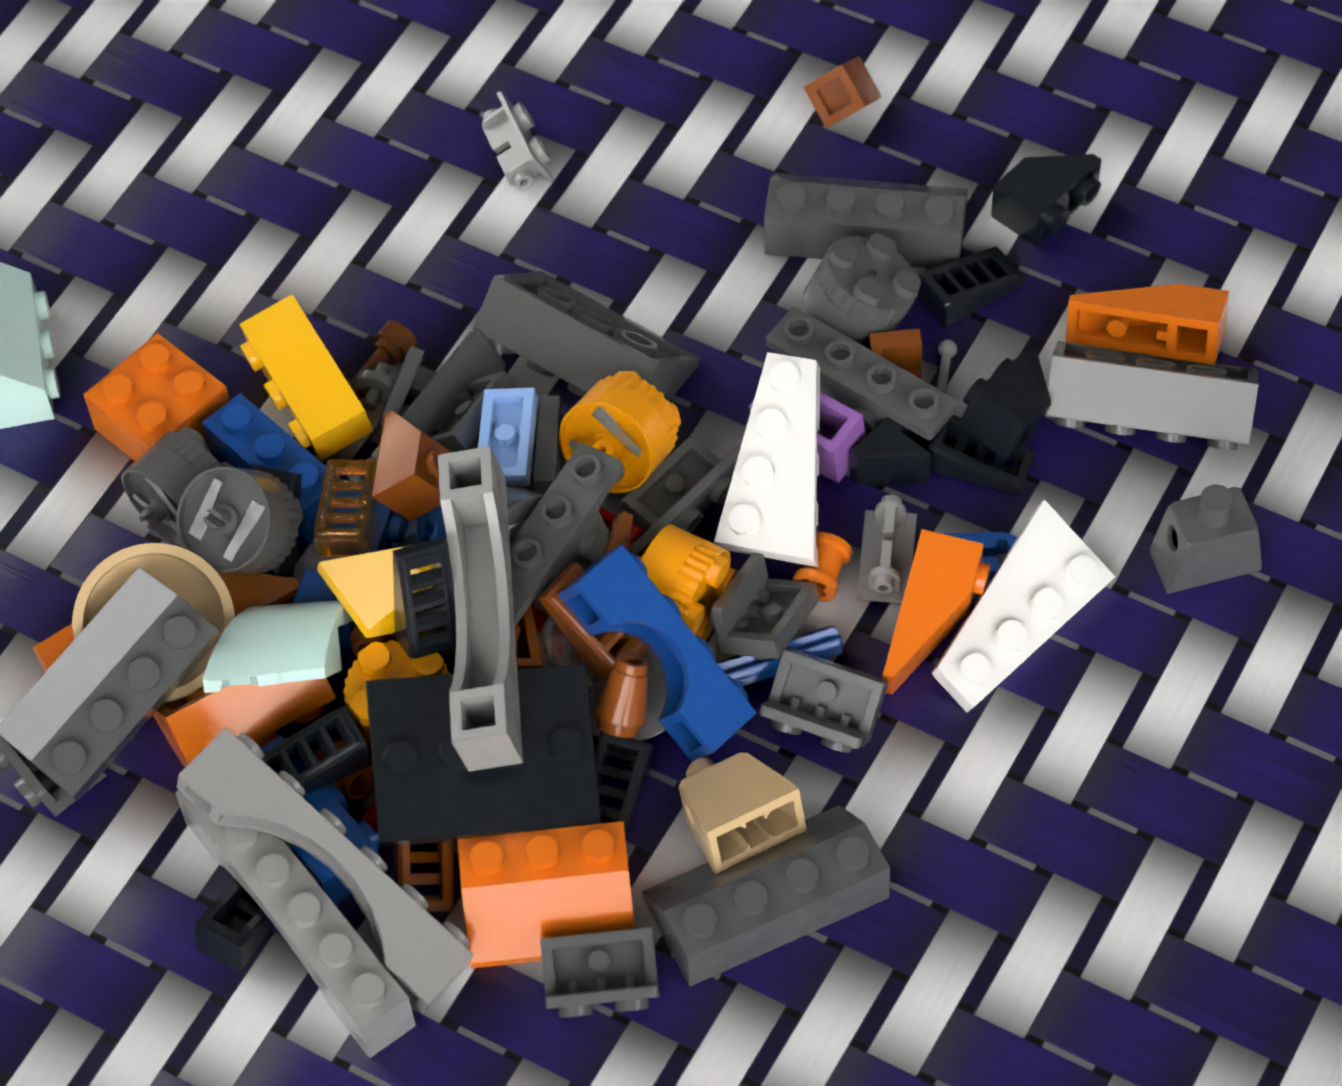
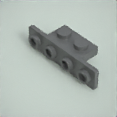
M796 307L791 308L766 335V346L779 354L817 360L820 367V392L862 414L866 436L889 417L926 440H931L957 411L958 401L955 398Z
M476 329L468 333L402 417L432 436L452 452L473 449L479 441L478 434L480 432L484 389L515 388L516 385L507 373L503 371L506 367L505 361L486 336L483 335V332L480 329ZM380 444L372 453V459L376 464L378 461Z
M690 436L657 467L640 487L629 492L621 501V510L632 514L633 520L646 530L630 546L629 552L643 557L655 536L668 524H673L692 533L700 524L703 512L714 502L717 505L725 502L742 441L725 458L720 460L695 438Z
M585 443L580 444L511 541L510 557L515 626L531 603L536 610L551 617L538 597L570 563L577 562L585 571L590 563L596 561L604 552L610 532L598 511V507L624 472V466L619 459Z

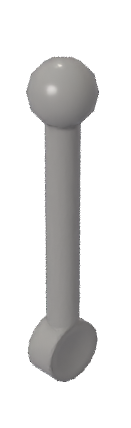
M949 339L943 340L938 346L941 362L937 389L946 393L951 358L957 353L956 343Z

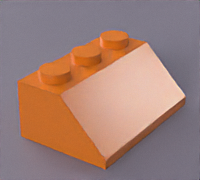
M327 678L267 686L252 684L230 685L219 692L204 693L203 687L185 698L163 703L153 717L180 762L186 767L225 727L236 737L240 733L247 735L261 747L274 740L278 736L277 730L293 721H296L297 724L305 723L320 716L325 711L324 705L336 699Z
M623 821L457 839L466 934L470 941L468 950L474 954L470 961L471 969L542 961L540 938L635 928Z

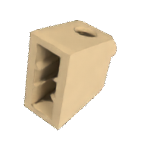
M738 753L717 764L708 757L697 758L688 766L686 778L679 784L687 825L716 875L807 831L799 788L749 753Z

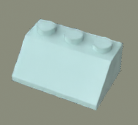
M1 262L0 429L55 419L52 399L60 398V387L55 368L48 369L47 360L53 359L56 356L50 329H43V321L51 319L46 292L36 291L31 273Z

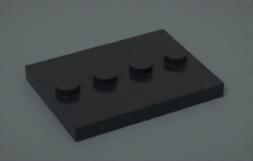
M585 664L517 669L523 763L468 772L451 741L449 691L454 674L366 681L379 847L451 842L464 838L601 824Z

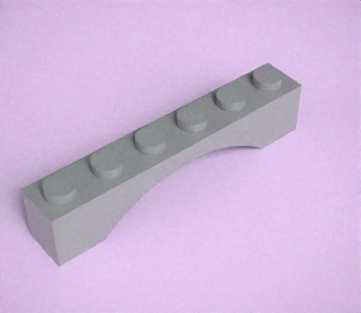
M491 446L438 455L440 503L450 554L456 613V658L453 682L449 691L451 741L468 772L523 763L506 478Z
M225 727L178 774L177 789L217 826L242 827L277 836L304 849L327 866L351 892L366 917L377 947L379 961L409 997L410 1003L423 1014L468 966L474 954L467 949L470 945L468 938L452 923L446 921L441 925L426 911L429 907L428 902L416 889L406 883L400 887L384 873L388 867L372 849L363 846L359 850L344 836V833L347 831L345 826L333 813L325 808L318 812L303 798L306 792L295 778L285 771L276 774L262 761L265 757L263 751L250 737L243 733L236 737Z
M179 790L175 792L188 827L213 859L241 884L269 917L305 966L339 1020L369 1058L416 1026L409 997L283 839L248 828L217 826Z

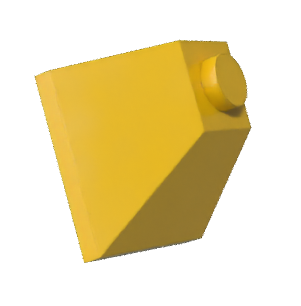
M403 547L318 563V573L366 638L395 633L393 550ZM433 564L410 570V574L433 569ZM433 586L415 590L413 593L433 588ZM432 607V608H428V609H424V610H421V611H417L416 613H420V612H424V611H427V610H431V609H433V607Z

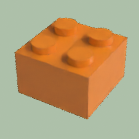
M159 333L155 334L83 394L94 429L133 461H136L168 431L178 432L184 426L196 430L203 437L207 445L202 422L230 401L227 387Z

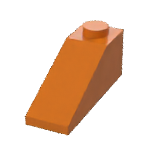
M1171 284L1070 295L1068 300L1066 342L1215 365L1226 331L1229 291L1185 284Z
M924 529L921 530L882 679L889 681L885 693L893 695L969 612L974 593L984 594L991 564L982 562L984 544Z

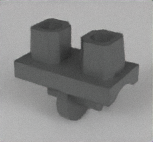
M410 346L395 380L390 377L392 368L385 363H379L376 370H363L357 375L354 387L364 398L362 402L363 408L367 411H375L378 404H385L371 441L380 444L385 414L393 410L402 416L410 407V405L404 403L406 396L416 399L437 373V371L420 364L425 351Z

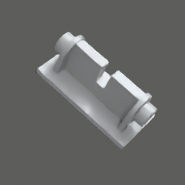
M501 91L498 92L497 95L502 106L498 109L492 108L487 110L483 114L481 127L497 155L511 146V148L497 156L508 183L517 189H526L533 183V178L540 174L550 183L554 182L546 165L547 162L552 160L551 155L538 136L533 137L529 130L535 126L531 115L521 102L513 105Z
M896 495L883 496L881 502L875 506V511L865 510L857 600L902 603L913 563L917 514L906 513V507L902 504V499Z

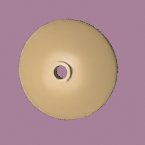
M145 543L124 548L110 555L88 575L75 601L72 629L73 638L75 639L138 567H141L180 596L220 631V634L223 633L225 628L235 618V612L231 596L224 581L216 570L203 558L175 545ZM215 645L164 703L185 698L203 688L204 673Z

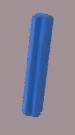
M832 625L795 636L787 646L823 659L839 656L843 652V642L839 631ZM736 655L717 661V664L729 678L734 679L741 686H746L776 676L781 656L779 659L760 660L751 656Z

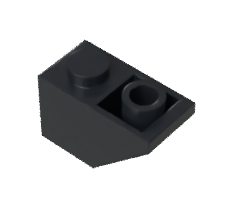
M1094 154L1025 157L993 186L991 217L1035 247L1038 246L1049 234L1056 235L1066 225L1069 216L1081 205H1089L1095 199L1101 187V182L1099 181L1101 158Z
M1030 348L1013 361L1010 358L1003 360L987 381L979 378L970 387L963 399V402L968 406L958 425L1005 460H1008L1033 440L1051 406L1038 354Z

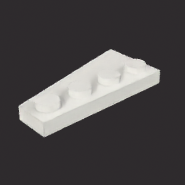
M767 352L714 543L717 546L732 552L748 555L752 553L763 554L765 558L818 567L816 525H818L819 510L817 503V476H819L817 432L820 430V367L817 360Z
M1045 499L1031 515L1028 524L1010 548L995 576L987 584L984 594L980 595V599L968 618L965 619L931 672L934 678L966 713L973 709L1115 578L1114 574Z

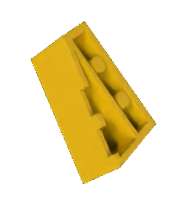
M293 294L239 324L247 340L246 343L240 345V348L254 372L261 369L268 382L263 385L277 410L280 411L286 407L293 418L287 424L296 441L304 448L311 446L320 461L373 432L365 409Z

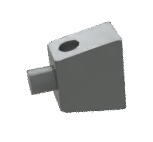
M1214 484L1207 486L1199 496L1175 501L1167 507L1149 551L1167 594L1262 569L1259 530L1244 494L1238 487L1227 488Z

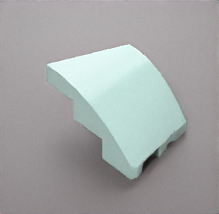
M339 600L249 607L240 612L229 623L216 643L203 677L204 693L219 692L230 685L252 684L267 686L327 678L342 670L338 627L353 621V619Z

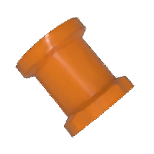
M816 532L818 567L804 565L803 568L795 572L793 581L816 582L819 601H831L835 599L838 592L836 580L841 567L849 563L853 550L847 541L837 535L827 532Z

